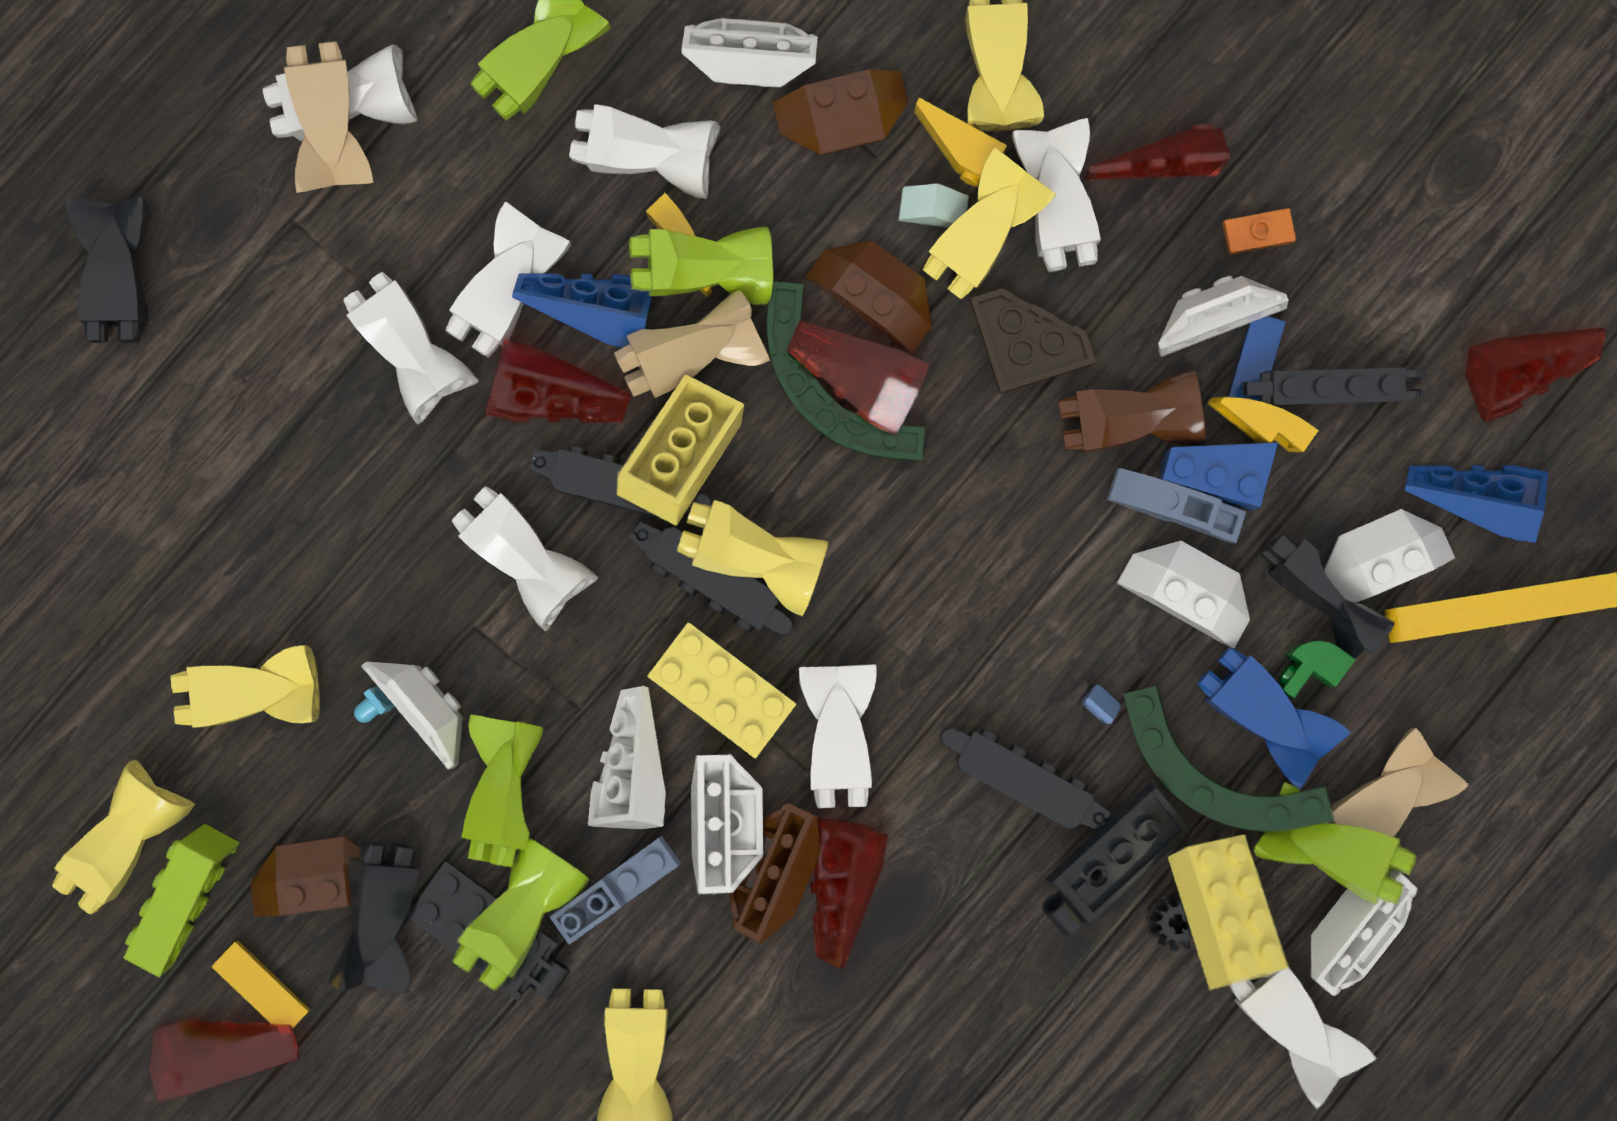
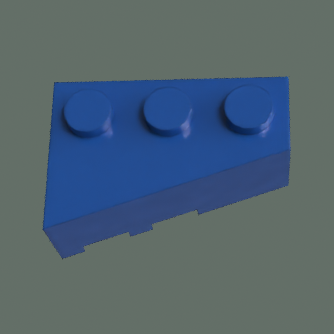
M1278 443L1171 447L1164 453L1158 479L1221 499L1223 503L1253 511L1261 507Z

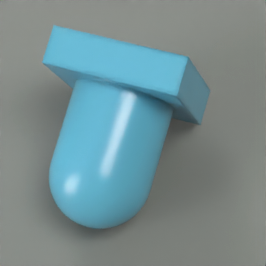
M376 686L364 693L367 698L356 706L354 716L359 722L366 723L378 714L381 715L390 711L395 706L384 692Z

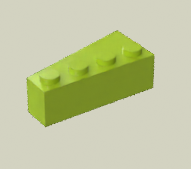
M203 824L181 841L176 840L171 845L166 855V858L169 859L167 867L162 869L156 876L152 885L156 890L152 898H148L139 912L142 920L139 926H135L126 939L125 944L129 947L124 959L157 977L162 976L174 965L194 928L193 925L189 924L190 920L195 921L209 901V898L204 896L205 892L208 893L226 869L220 864L230 853H235L240 842Z

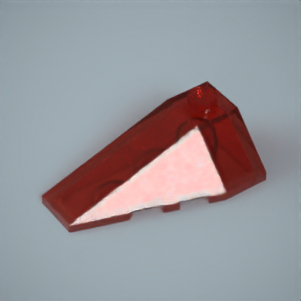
M1209 124L1194 125L1189 130L1091 165L1086 172V181L1217 176L1230 160V152L1222 128L1212 129Z
M803 321L798 322L787 347V351L816 377L821 376L834 387V393L839 398L843 399L845 397L859 410L857 414L865 421L893 435L898 433L920 392L930 366L901 350Z
M1600 327L1504 337L1469 347L1465 376L1481 419L1484 422H1488L1512 414L1522 408V401L1536 393L1538 396H1541L1549 391L1548 385L1562 376L1568 379L1599 360L1602 355L1606 330Z
M504 339L496 363L485 414L514 422H529V418H548V422H560V418H578L581 422H622L631 399V393L536 347Z
M817 817L821 854L814 868L815 881L810 882L811 893H816L817 912L813 916L816 957L841 969L845 967L882 871L888 834L865 824Z
M187 1019L154 1030L149 1071L158 1103L301 1057L292 1025L243 1024L230 1023V1021L204 1022Z

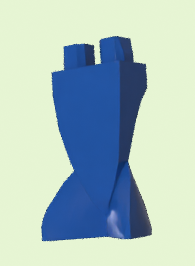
M1232 647L1227 648L1217 660L1229 671L1224 679L1220 680L1211 670H1208L1196 684L1207 696L1205 701L1216 711L1251 733L1265 739L1268 749L1283 775L1293 786L1301 789L1318 760L1338 745L1351 732L1332 718L1308 710L1295 709L1280 685L1251 655L1244 656Z

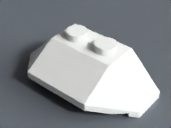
M720 18L703 22L697 26H685L682 54L714 82L782 87L815 64L818 37L812 34L808 35L803 30L787 23Z
M1232 276L1224 277L1213 284L1214 287L1201 291L1200 288L1188 291L1182 295L1181 300H1178L1158 343L1159 354L1161 357L1285 310L1289 301L1285 293L1243 276L1235 279Z
M1400 509L1338 536L1324 571L1338 591L1348 601L1356 603L1435 570L1455 559V556L1441 527Z
M1183 541L1132 554L1117 581V584L1233 649L1250 621L1240 574Z
M365 662L361 667L432 749L446 768H455L459 764L463 716L458 710L461 708V705L449 692L444 695L436 684L440 682L437 676L427 666L422 669L416 665Z
M696 755L691 785L692 861L698 894L733 893L739 886L738 884L763 857L762 787L731 755Z
M1393 870L1388 877L1404 884L1403 893L1398 904L1379 899L1376 905L1358 897L1347 889L1311 934V977L1331 995L1335 996L1340 993L1341 989L1348 988L1362 980L1405 926L1411 909L1412 898L1415 897L1417 888L1401 872Z

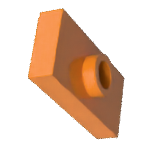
M1290 208L1224 220L1223 222L1229 255L1294 243L1296 241Z

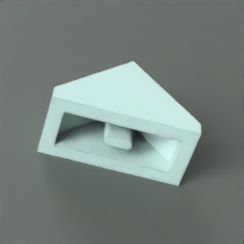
M941 184L903 187L899 221L950 227L967 211L969 196Z

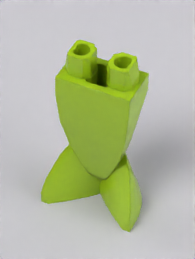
M538 0L534 24L512 35L478 63L480 71L470 84L484 99L496 87L503 93L492 106L505 120L511 118L519 110L525 114L537 101L563 55L581 49L607 33L610 29L609 22L585 6L581 0Z
M758 227L732 233L717 242L667 229H650L647 235L630 237V258L647 257L648 268L631 269V289L649 291V296H667L689 293L719 284L730 294L735 291H741L751 304L767 305L770 301L773 287L771 235L768 227Z
M470 714V736L487 768L472 795L464 821L462 838L471 840L468 854L469 859L513 867L516 849L526 850L529 831L522 810L520 777L541 740L543 727Z
M1284 782L1280 795L1301 790ZM1327 822L1284 831H1266L1254 849L1255 855L1262 859L1290 864L1313 863L1358 897L1376 905L1379 899L1398 904L1403 893L1404 884L1388 877L1392 869L1410 875L1416 862V855L1400 847V840L1357 826Z
M529 838L526 849H519L510 873L508 890L467 927L457 941L461 946L457 950L452 962L469 973L481 957L490 964L479 980L496 991L508 976L513 978L522 965L535 940L544 913L557 909L576 898L587 887L590 879L572 865Z

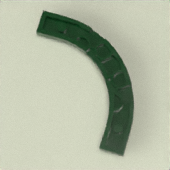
M773 281L772 295L768 302L767 313L769 352L778 381L798 413L825 437L852 451L879 458L922 462L925 427L894 425L866 419L844 409L823 389L809 368L801 340L800 324L803 284Z
M1158 685L1123 694L1131 725L1145 760L1165 787L1195 811L1229 826L1257 831H1284L1334 821L1335 818L1326 785L1289 794L1265 796L1236 792L1212 780L1188 761L1186 755L1175 741L1165 715Z

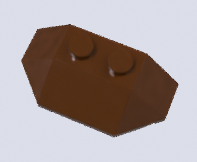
M874 69L804 85L773 102L780 135L820 156L885 140L908 105L900 71Z
M872 240L824 250L805 276L814 285L911 355L931 329L925 278Z
M787 803L780 810L763 819V857L738 884L739 886L734 892L730 893L734 930L759 943H764L795 915L821 854L817 816Z
M346 836L276 846L250 883L254 917L282 916L351 906L347 871L350 857L359 858L361 847Z

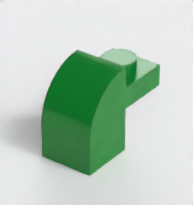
M1325 641L1304 642L1294 646L1285 654L1295 664L1294 666L1289 664L1278 677V681L1281 682L1280 687L1288 698H1294L1311 675L1327 687H1336L1355 662V659L1332 643Z

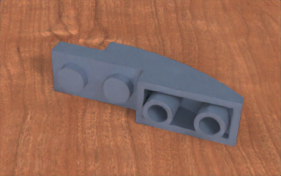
M1117 468L1107 500L1165 522L1180 524L1228 543H1237L1246 511L1222 503L1221 499L1122 468Z
M661 836L550 916V919L570 945L627 902L674 870L681 862Z

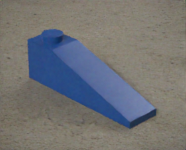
M519 273L512 293V298L608 345L620 348L630 345L626 337L627 335L641 329H646L653 297L649 296V291L631 289L630 276L623 274H612L611 280H593L592 274H581L580 279H564L560 274Z
M1409 466L1405 491L1499 536L1516 541L1536 543L1545 510L1549 472L1520 466H1503L1502 471H1485L1483 466H1472L1471 471H1456L1451 466Z

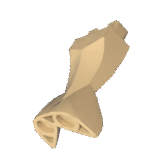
M337 41L319 43L322 62L308 63L305 45L287 47V66L284 67L287 85L295 112L306 135L300 146L295 168L297 193L334 185L374 183L372 171L363 150L354 136L347 131L349 119L348 73L346 59H342Z
M735 291L697 324L668 329H641L629 334L626 337L630 345L614 353L623 373L638 366L640 370L624 376L633 397L651 390L654 398L675 389L685 374L693 378L714 358L747 366L761 365L770 361L751 320V306L741 291Z
M1410 728L1389 756L1382 776L1334 802L1331 807L1335 819L1327 823L1357 826L1394 837L1413 807L1427 806L1450 799L1461 793L1469 785L1433 755L1417 728Z

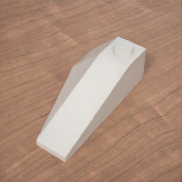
M645 686L624 689L620 691L610 725L613 737L608 752L603 751L600 762L605 763L599 782L594 781L592 786L588 826L626 829L663 827L666 792L649 689Z

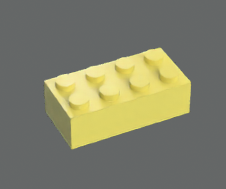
M685 374L618 474L617 495L677 526L740 428L744 404Z
M689 622L647 676L754 758L759 755L796 706L795 702Z
M1245 835L1186 847L1168 857L1210 990L1268 976L1288 968Z

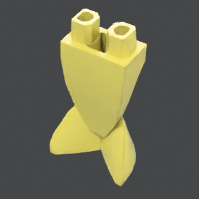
M970 0L965 15L966 31L980 77H978L973 85L968 101L967 124L980 131L1018 130L1038 125L1044 118L1043 103L1032 83L1021 74L1027 44V3H1023L1022 0H1001V4L990 5L989 0Z
M994 148L983 167L978 187V202L961 215L929 250L931 256L928 258L923 271L935 280H939L948 267L951 268L958 275L947 289L960 299H963L974 287L978 288L986 278L1001 252L1011 227L1026 222L1042 211L1056 196V193L1023 170L998 149Z
M714 500L712 507L693 503L687 523L703 528L704 531L702 536L683 531L677 551L694 558L692 565L707 571L730 576L764 578L769 589L784 607L795 614L803 616L814 591L828 547V541L802 537H774L742 516L730 505Z
M306 645L290 647L268 659L260 669L238 666L187 667V671L171 675L173 693L189 692L190 705L174 707L175 724L192 725V728L215 726L246 718L261 711H265L274 718L291 723L316 722L319 718L320 694L317 666L312 649Z
M137 760L128 762L113 793L109 816L97 824L61 858L54 868L58 871L52 887L62 894L69 895L78 886L85 891V894L78 902L79 907L88 914L97 912L105 903L115 899L121 892L138 862L145 840L164 832L180 822L196 804L175 793L155 786L146 770Z
M612 989L609 1007L605 1008V1032L614 1079L604 1093L598 1110L597 1121H673L672 1110L666 1094L656 1080L664 1052L668 1024V1009H664L663 990L644 989L643 1008H631V989Z

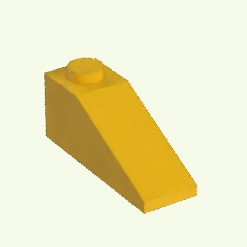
M921 98L918 99L915 114L954 170L961 174V180L973 187H977L980 183L983 167L991 152L996 148L1004 154L1007 145Z

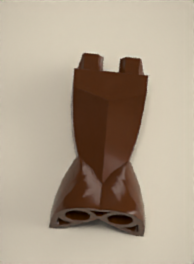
M1189 370L1170 376L1156 383L1146 393L1126 390L1091 389L1076 391V396L1059 401L1061 420L1079 417L1081 429L1063 431L1065 450H1084V454L1098 452L1128 444L1150 434L1166 442L1181 446H1203L1206 443L1204 414L1196 370Z

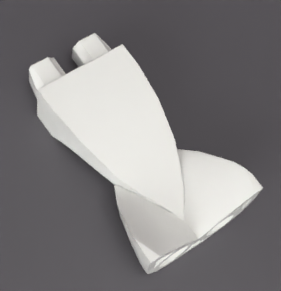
M390 45L347 72L349 83L348 121L360 113L373 119L399 124L418 121L402 80L403 54L397 45ZM277 75V83L263 88L264 98L269 107L283 106V115L270 118L272 133L278 138L294 136L299 140H303L306 135L295 112L286 75Z
M595 105L594 110L577 111L575 128L578 131L590 133L588 142L572 141L569 157L573 161L587 165L591 171L602 173L634 174L658 171L667 181L685 193L707 199L709 155L719 134L720 126L718 122H686L661 128L612 107Z
M1088 118L1080 119L1048 132L1017 130L1013 131L1012 134L1015 149L1026 172L1056 193L1052 201L1035 215L1038 257L1043 256L1048 272L1062 270L1067 267L1064 252L1076 250L1078 266L1092 265L1097 262V245L1101 240L1090 199L1079 178L1089 144L1090 128Z
M505 202L499 211L495 225V258L474 276L450 308V312L453 315L449 320L446 331L458 340L463 341L471 327L481 333L472 347L488 358L499 345L505 347L513 334L524 304L512 298L518 274L547 272L568 251L571 246L570 241L539 227L520 211Z
M380 272L369 282L376 292L374 296L366 301L359 291H354L344 298V303L349 312L347 317L362 336L396 367L399 388L404 403L413 420L420 424L437 405L442 396L472 386L479 380L463 362L446 350L431 344L425 325L406 292L396 281H392L385 273Z
M484 487L474 498L484 510L474 518L466 509H463L452 519L453 524L461 533L458 537L490 564L516 579L520 595L530 615L546 631L557 618L566 602L594 583L599 577L582 563L561 553L546 550L537 533L521 512L501 493L498 495L488 487Z
M876 665L799 667L803 694L810 710L818 719L811 759V790H814L817 808L835 807L834 789H848V807H865L868 800V788H872L868 748L860 718L867 709L875 688Z
M1289 967L1268 976L1260 977L1253 984L1248 980L1229 985L1236 996L1234 1001L1243 1012L1269 1036L1289 1050L1292 1066L1300 1086L1309 1101L1316 1108L1323 1104L1340 1078L1372 1063L1376 1059L1362 1043L1339 1029L1322 1023L1311 998Z

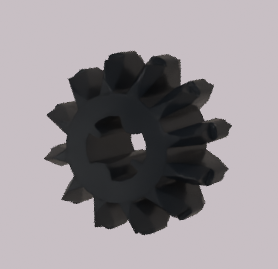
M1174 893L1172 904L1169 898L1163 895L1160 897L1163 904L1162 908L1155 904L1150 906L1157 913V916L1147 917L1146 922L1157 926L1150 929L1148 933L1151 937L1160 936L1157 945L1161 948L1169 943L1170 950L1177 952L1179 942H1181L1182 946L1189 950L1191 943L1188 938H1193L1180 894ZM1175 914L1183 920L1181 927L1176 925L1177 930H1174L1168 924L1170 918L1175 920L1173 916Z

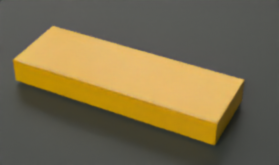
M235 941L212 965V968L283 1036H287L311 1010L239 941Z

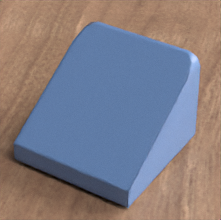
M1098 684L1081 700V704L1103 724H1111L1121 708L1120 703Z

